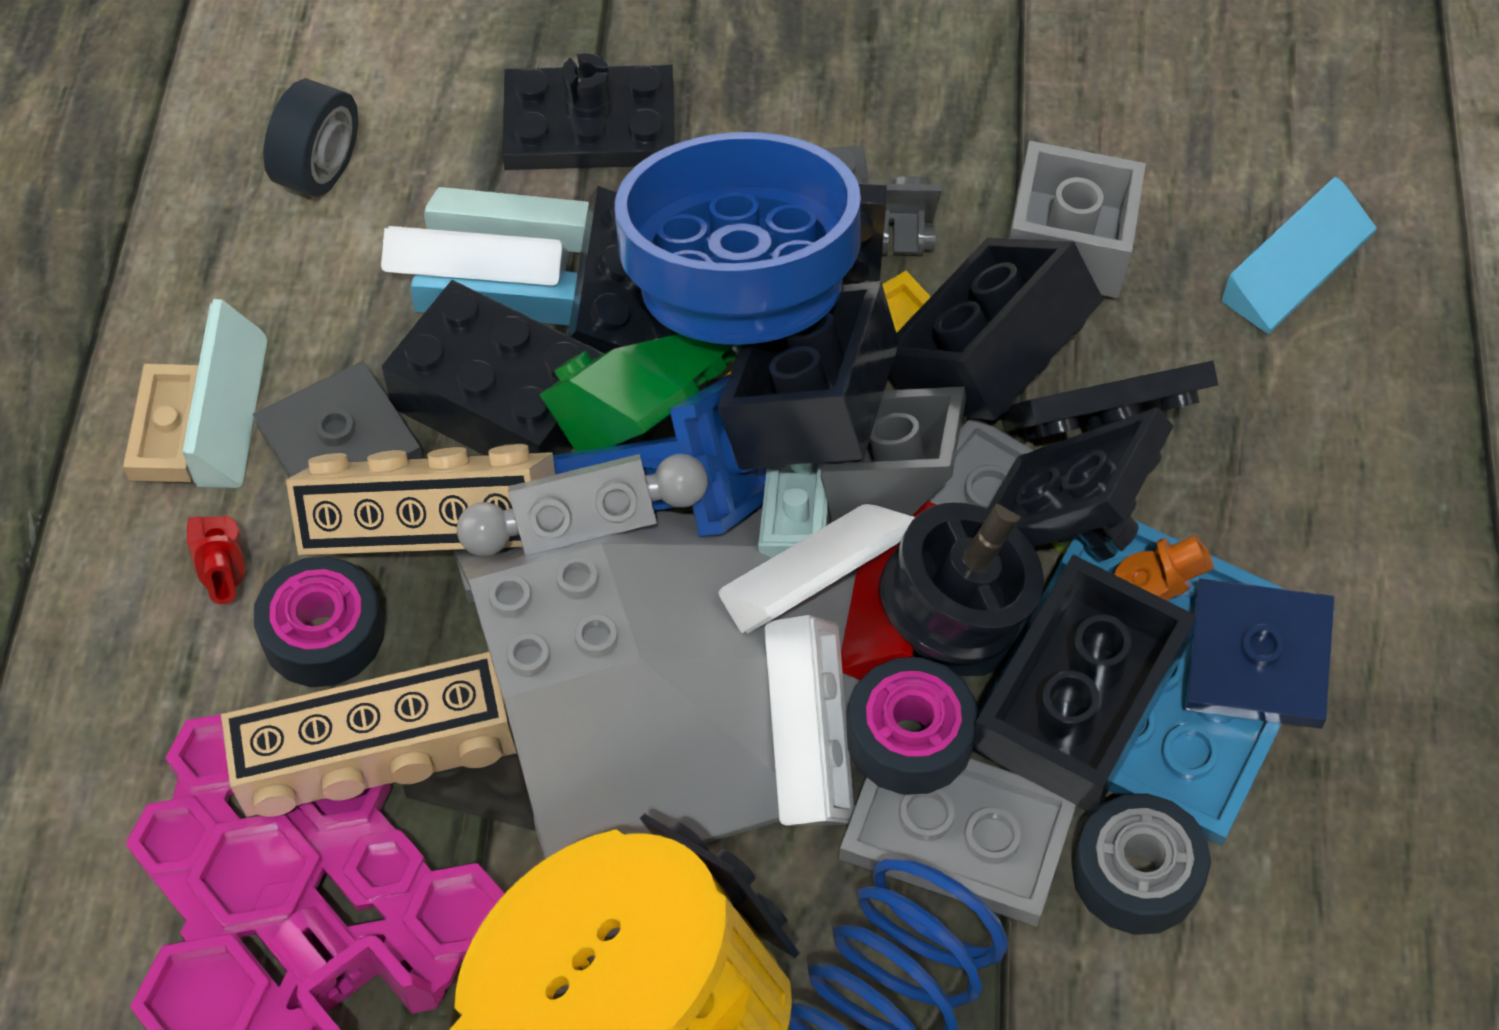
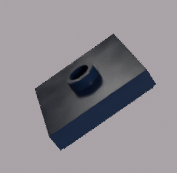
M1199 578L1194 614L1197 617L1192 630L1185 710L1322 729L1327 716L1334 596Z

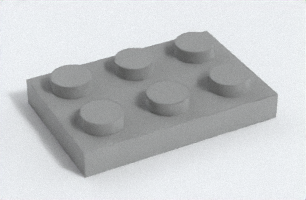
M969 759L967 768L950 785L929 794L901 795L878 787L866 777L840 847L839 859L872 871L875 863L888 858L917 861L935 868L963 884L983 900L993 912L1038 927L1076 805L1018 774L973 759ZM890 870L885 874L959 900L956 896L929 880L911 873Z

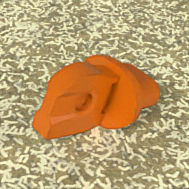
M1194 535L1173 545L1166 538L1157 540L1156 550L1141 551L1129 555L1119 564L1114 575L1168 601L1174 596L1179 597L1191 588L1190 579L1209 572L1215 567L1207 548Z

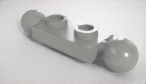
M640 454L511 485L508 486V493L512 504L511 509L502 510L499 506L488 502L473 504L460 515L457 522V536L461 545L468 552L478 556H490L501 551L511 536L520 535L524 554L528 556L657 524L652 501L662 499L665 503L674 507H688L695 504L703 497L707 489V472L702 463L695 457L687 454H674L664 459L657 467L655 473L645 475Z

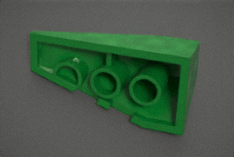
M677 334L616 348L594 359H591L587 351H584L554 370L560 381L542 392L540 396L576 452L611 447L645 433L671 414L670 408L698 393L699 389L697 386L722 373L727 368L725 363L738 356L742 344L710 343Z

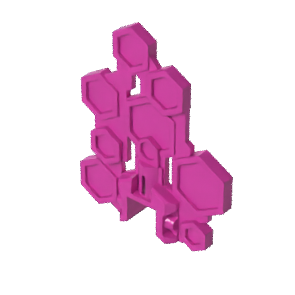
M221 714L186 720L165 757L170 769L177 777L173 799L147 804L125 843L133 858L186 922L180 932L185 942L163 945L130 1005L135 1017L144 1029L340 1030L327 1012L350 997L378 974L411 1014L436 1009L445 995L444 990L452 985L477 930L492 908L504 895V892L478 863L431 871L419 850L400 829L395 830L380 812L392 789L390 783L364 789L358 796L347 800H330L326 798L296 805L290 812L279 816H255L240 819L227 804L230 795H234L230 788ZM324 873L328 875L357 911L375 908L384 920L347 927L316 890ZM257 935L287 972L280 987L277 986L240 940V937ZM317 948H318V950L323 954V956L327 959V961H328L327 963H326V961L321 957V955L316 951Z

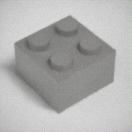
M1029 141L1008 239L1074 241L1100 294L1118 298L1132 255L1146 163Z

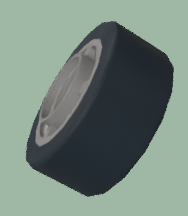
M307 78L293 83L285 91L272 112L265 133L263 148L264 167L272 182L314 197H320L332 189L346 169L356 143L359 122L358 108L353 96Z
M1148 793L1121 795L1100 805L1097 812L1093 813L1084 823L1072 863L1075 889L1088 911L1107 926L1133 935L1161 933L1182 923L1197 905L1206 886L1211 866V857L1207 837L1195 818L1176 803ZM1135 855L1145 857L1153 863L1156 870L1153 872L1138 871L1129 865L1126 857Z

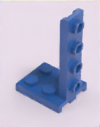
M730 374L670 408L676 437L553 455L555 475L640 454L644 474L649 475L655 473L659 464L671 455L687 454L695 457L704 466L708 477L705 494L698 502L692 505L699 537L725 533L763 504L767 467L739 469L718 410V405ZM662 499L652 501L653 510L674 508V506L665 503Z

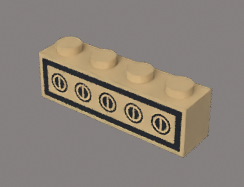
M512 444L490 449L488 451L489 456H468L466 448L452 447L432 451L427 454V459H407V453L403 450L375 453L368 456V461L348 462L347 454L344 453L313 457L308 460V468L286 480L298 555L465 549L457 536V522L462 512L469 506L480 502L495 504L502 510L511 509L512 504L508 493V486L555 475L552 452L529 453L527 445ZM520 535L511 536L504 548L523 547Z
M489 652L221 714L230 788L247 817L254 815L265 817L279 816L290 812L296 805L326 798L330 800H347L358 796L364 789L393 782L414 784L426 780L435 772L461 766L468 768L486 767L498 761L500 757L517 753L505 703Z

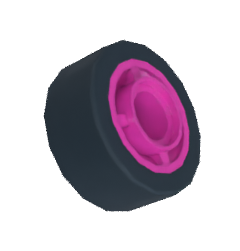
M329 556L303 558L284 566L264 583L254 603V628L270 666L288 681L304 686H334L359 675L375 659L384 639L383 613L371 581L365 573L352 563ZM330 617L324 624L309 626L317 618Z
M922 657L895 658L874 667L856 685L848 706L846 726L848 751L858 770L878 787L901 795L929 794L950 785L967 768L973 751L975 725L978 719L976 699L965 680L946 665ZM903 720H915L923 724L927 729L920 732H910L901 728L897 723Z

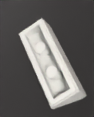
M388 226V228H384L381 267L383 271L391 273L554 286L558 285L569 262L570 252L560 240Z
M861 505L725 585L719 590V597L741 634L745 631L748 634L901 542L906 529L915 517L877 505Z
M811 615L769 621L766 623L764 631L779 819L781 824L787 826L847 825L850 823L854 812L850 754L847 743V719L839 626L835 622Z

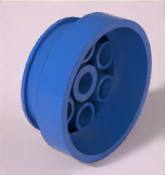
M732 132L682 141L654 153L635 166L621 182L615 197L614 211L618 252L625 272L641 288L643 301L647 309L660 323L676 333L700 341L733 345L755 344L781 339L812 326L822 319L836 304L842 290L843 277L852 268L860 251L861 195L856 177L843 161L829 151L815 144L789 136L760 132Z

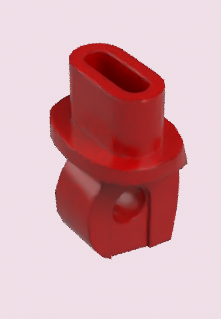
M226 515L218 517H188L186 529L187 543L194 571L199 581L208 589L210 599L214 603L228 604L235 599V587L241 583L245 573L242 555L243 546L238 524L234 519Z

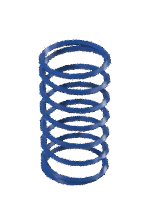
M888 858L879 861L873 867L872 876L875 886L857 889V900L860 909L882 932L906 948L933 961L957 968H964L969 978L966 992L959 995H946L935 979L913 958L890 941L868 929L852 924L833 927L835 945L843 956L860 971L885 987L908 998L938 1006L945 1019L942 1030H957L958 1024L952 1007L964 1006L978 1000L982 984L977 969L987 968L1002 961L1009 944L1004 928L999 918L983 900L963 884L941 871L909 859ZM898 870L911 873L929 880L956 896L976 912L987 927L993 939L992 947L976 946L959 940L937 918L918 904L892 891L885 880L886 872ZM869 898L885 902L898 917L918 933L949 949L951 952L941 950L917 939L893 924L875 908ZM846 937L860 941L882 953L904 969L923 988L895 977L869 961L850 944ZM827 963L807 966L810 984L819 995L837 1010L871 1030H917L912 1022L889 999L865 981L844 969ZM823 977L833 980L858 994L882 1012L893 1024L866 1012L844 998ZM793 1003L791 1006L789 1022L791 1030H812L800 1018L809 1021L822 1030H848L841 1023L815 1008L802 1003Z

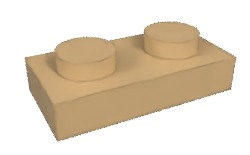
M144 364L123 469L129 481L191 482L192 476L182 451L199 365Z

